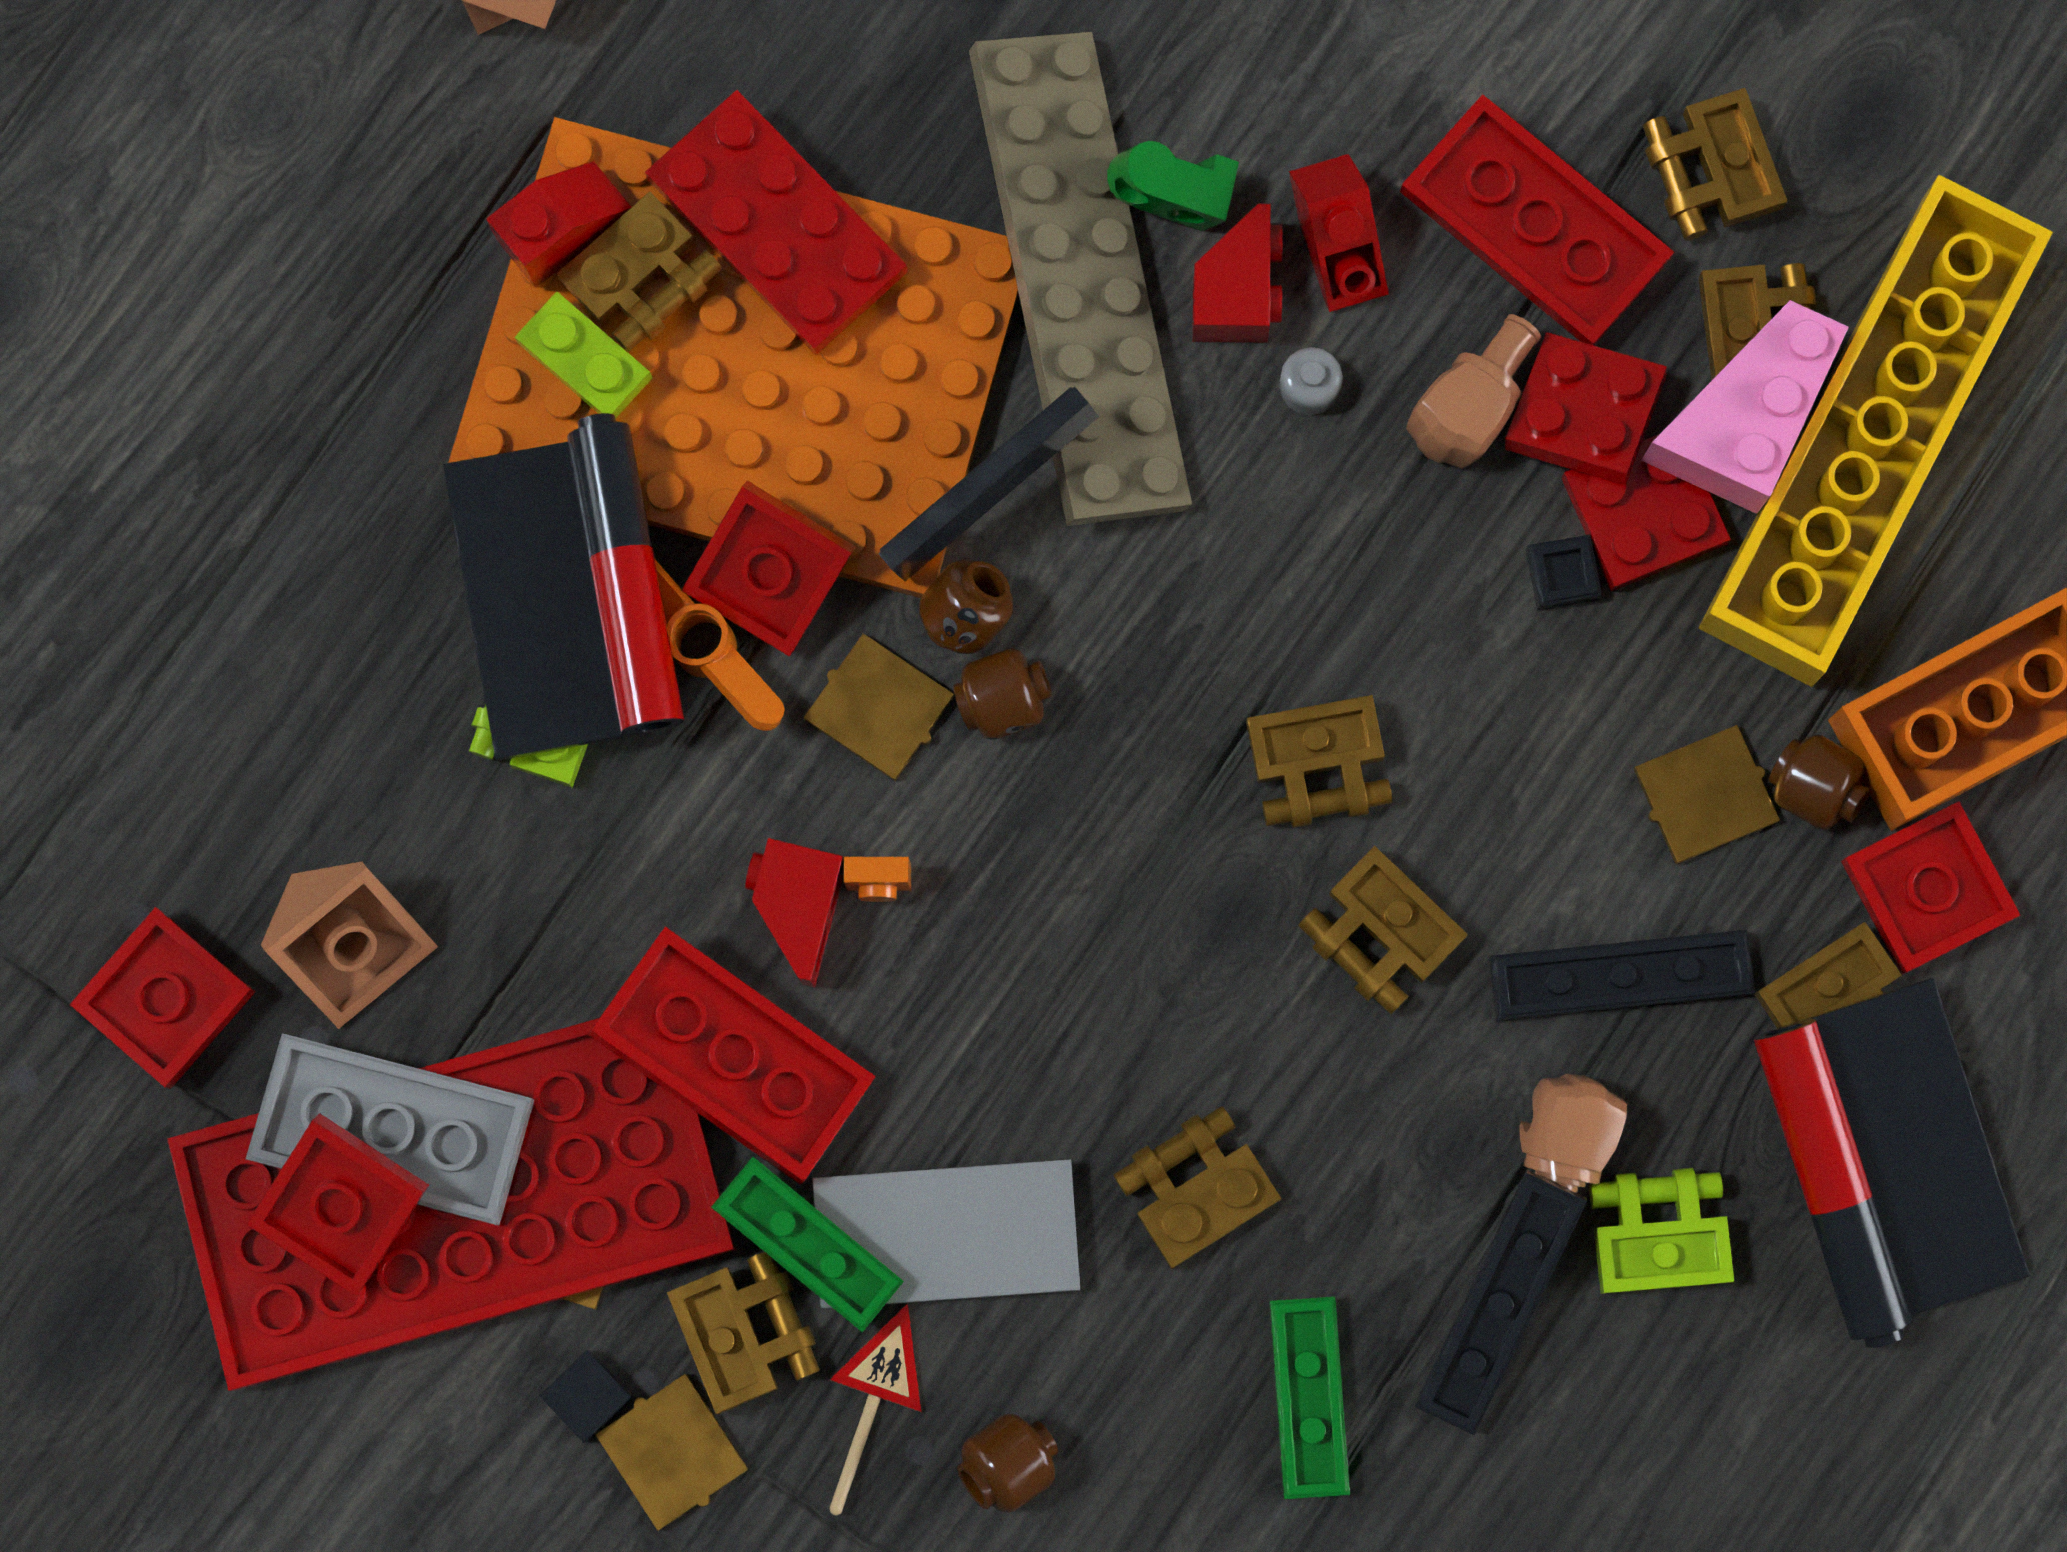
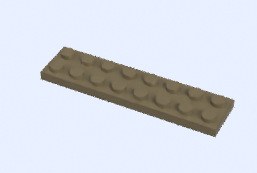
M1092 32L975 41L969 50L1042 408L1044 410L1070 387H1076L1099 416L1053 456L1067 526L1184 512L1192 505L1130 208L1128 204L1115 197L1107 181V169L1111 161L1118 155L1093 34Z

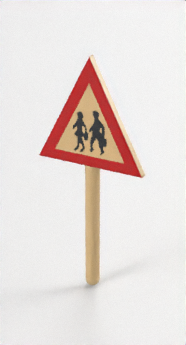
M908 1303L830 1379V1381L869 1394L830 1505V1512L833 1515H839L843 1510L881 1398L921 1412Z

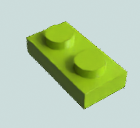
M556 292L515 336L517 343L598 414H614L616 419L652 380V375L648 369L559 292Z

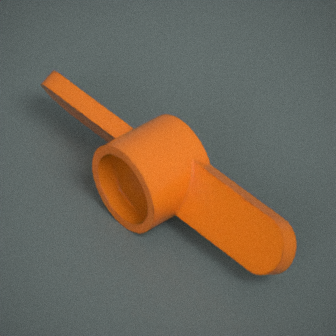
M655 560L672 656L687 673L696 677L709 678L752 727L763 731L775 729L780 724L784 715L783 702L737 652L735 634L724 617L709 605L695 604L686 593L681 591L680 586ZM701 623H712L721 628V640L713 653L701 659H690L682 655V640L692 627Z

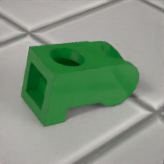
M1146 141L1125 150L1111 161L1107 169V181L1111 192L1118 200L1125 204L1196 230L1204 231L1226 221L1239 162L1216 154L1204 161L1193 164L1176 158L1170 149L1160 142Z

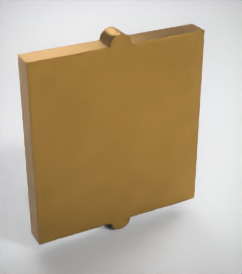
M863 633L837 670L832 669L828 671L827 678L829 682L805 715L804 720L896 781L920 745H928L931 742L929 732L954 698V694Z
M1738 725L1634 767L1636 776L1651 807L1648 818L1651 822L1658 823L1675 864L1780 821L1762 781L1765 770L1760 766H1755Z
M687 1374L682 1375L647 1400L645 1398H637L634 1401V1409L595 1434L657 1531L697 1504L701 1507L709 1505L710 1495L748 1470V1467Z

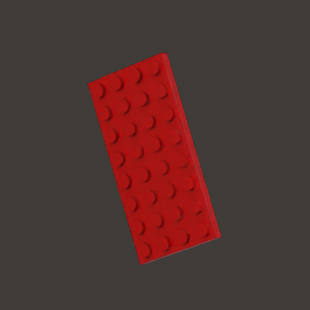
M599 1018L418 1068L534 1099V1104L500 1225L482 1222L417 1204L370 1279L357 1296H354L246 1225L281 1170L277 1167L246 1159L259 1113L167 1138L228 1391H236L736 1250L729 1222L711 1208L721 1196L700 1114L590 1037L588 1033Z

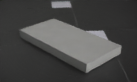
M282 1033L246 1159L282 1169L311 1121L321 1113L429 1184L418 1205L499 1226L534 1099Z
M1071 1160L813 1178L814 1207L904 1281L886 1304L1081 1291ZM820 1298L821 1309L832 1308Z

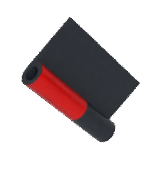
M602 413L581 418L577 422L578 429L568 434V442L443 464L496 761L661 731L678 726L684 722L631 430L627 423L616 422L614 414Z
M1934 978L1797 1021L1753 1038L1850 1339H1864L1867 1348H1877L1895 1343L1905 1337L1902 1328L1913 1322L1911 1315L2030 1276Z

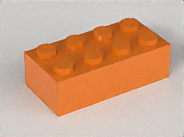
M2067 587L1842 706L1828 719L1843 748L1863 760L1865 765L1863 783L1871 790L1870 795L1891 831L2067 738Z

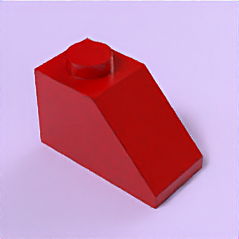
M593 161L535 180L487 217L486 220L497 242L536 288L580 254L632 207Z
M768 838L764 854L754 852L746 876L745 889L754 891L752 897L754 905L802 985L815 988L844 878V858L840 855Z

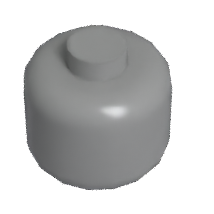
M1314 347L1299 349L1290 355L1282 366L1279 382L1282 399L1289 408L1299 414L1315 415L1325 412L1334 405L1340 395L1343 380L1341 366L1335 357L1324 349Z

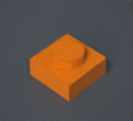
M844 857V884L847 891H858V899L861 901L888 902L897 900V891H911V863L909 857Z

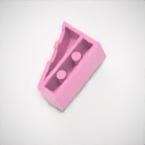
M1790 300L1651 443L1641 461L1757 514L1773 492L1849 327Z

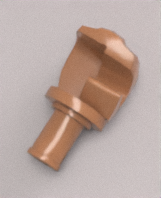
M1509 314L1504 321V325L1481 356L1465 352L1459 354L1453 362L1452 368L1441 374L1430 385L1413 408L1406 427L1408 433L1416 441L1418 449L1427 458L1437 463H1447L1464 468L1482 457L1504 428L1516 403L1520 399L1521 392L1513 381L1512 376L1532 347L1541 338V334L1535 326L1522 317Z
M1564 1074L1560 1078H1542L1532 1095V1123L1524 1121L1520 1123L1521 1149L1523 1153H1526L1523 1166L1535 1170L1536 1174L1576 1193L1578 1192V1187L1586 1186V1182L1599 1184L1602 1170L1616 1151L1627 1117L1626 1102L1608 1091L1603 1084L1584 1075Z

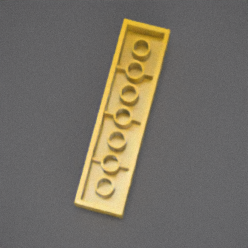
M1941 175L1937 176L1922 198L1805 422L1770 498L1758 512L1698 629L1810 687L1826 673L2053 233L2052 231Z

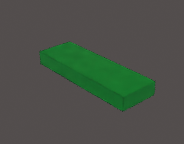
M754 1157L749 1160L711 1206L712 1209L861 1332L867 1328L904 1282Z
M1335 1297L1269 1301L1283 1499L1350 1495Z

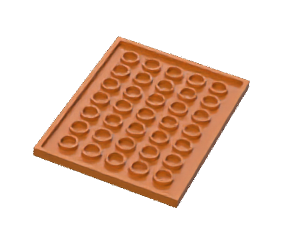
M554 117L535 180L594 161L631 207L648 192H651L692 235L694 244L679 256L682 262L689 265L703 251L707 250L722 267L716 275L705 283L708 290L694 303L689 299L686 300L663 321L665 328L652 340L646 336L628 352L648 369L652 375V380L616 418V422L627 423L630 426L648 525L710 542L740 488L748 480L856 547L839 577L922 598L925 591L939 576L947 547L906 581L894 573L878 553L880 552L879 549L968 475L1019 297L1007 236L836 191L907 265L908 273L823 350L815 355L647 180L645 171L669 151L670 147ZM511 259L448 463L568 442V434L578 429V420L598 413L517 343L515 336L556 292H559L617 344L619 342L614 338L612 332L628 319L625 313L619 309L601 325L560 282L557 273L566 265L535 288ZM661 272L636 295L646 303L670 280Z

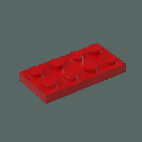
M738 90L733 92L645 171L647 180L815 355L823 350L908 273L907 265Z
M1483 94L1402 183L1400 193L1577 340L1594 346L1671 260L1674 254L1672 249Z
M666 926L588 1033L590 1037L799 1185L806 1180L876 1077Z

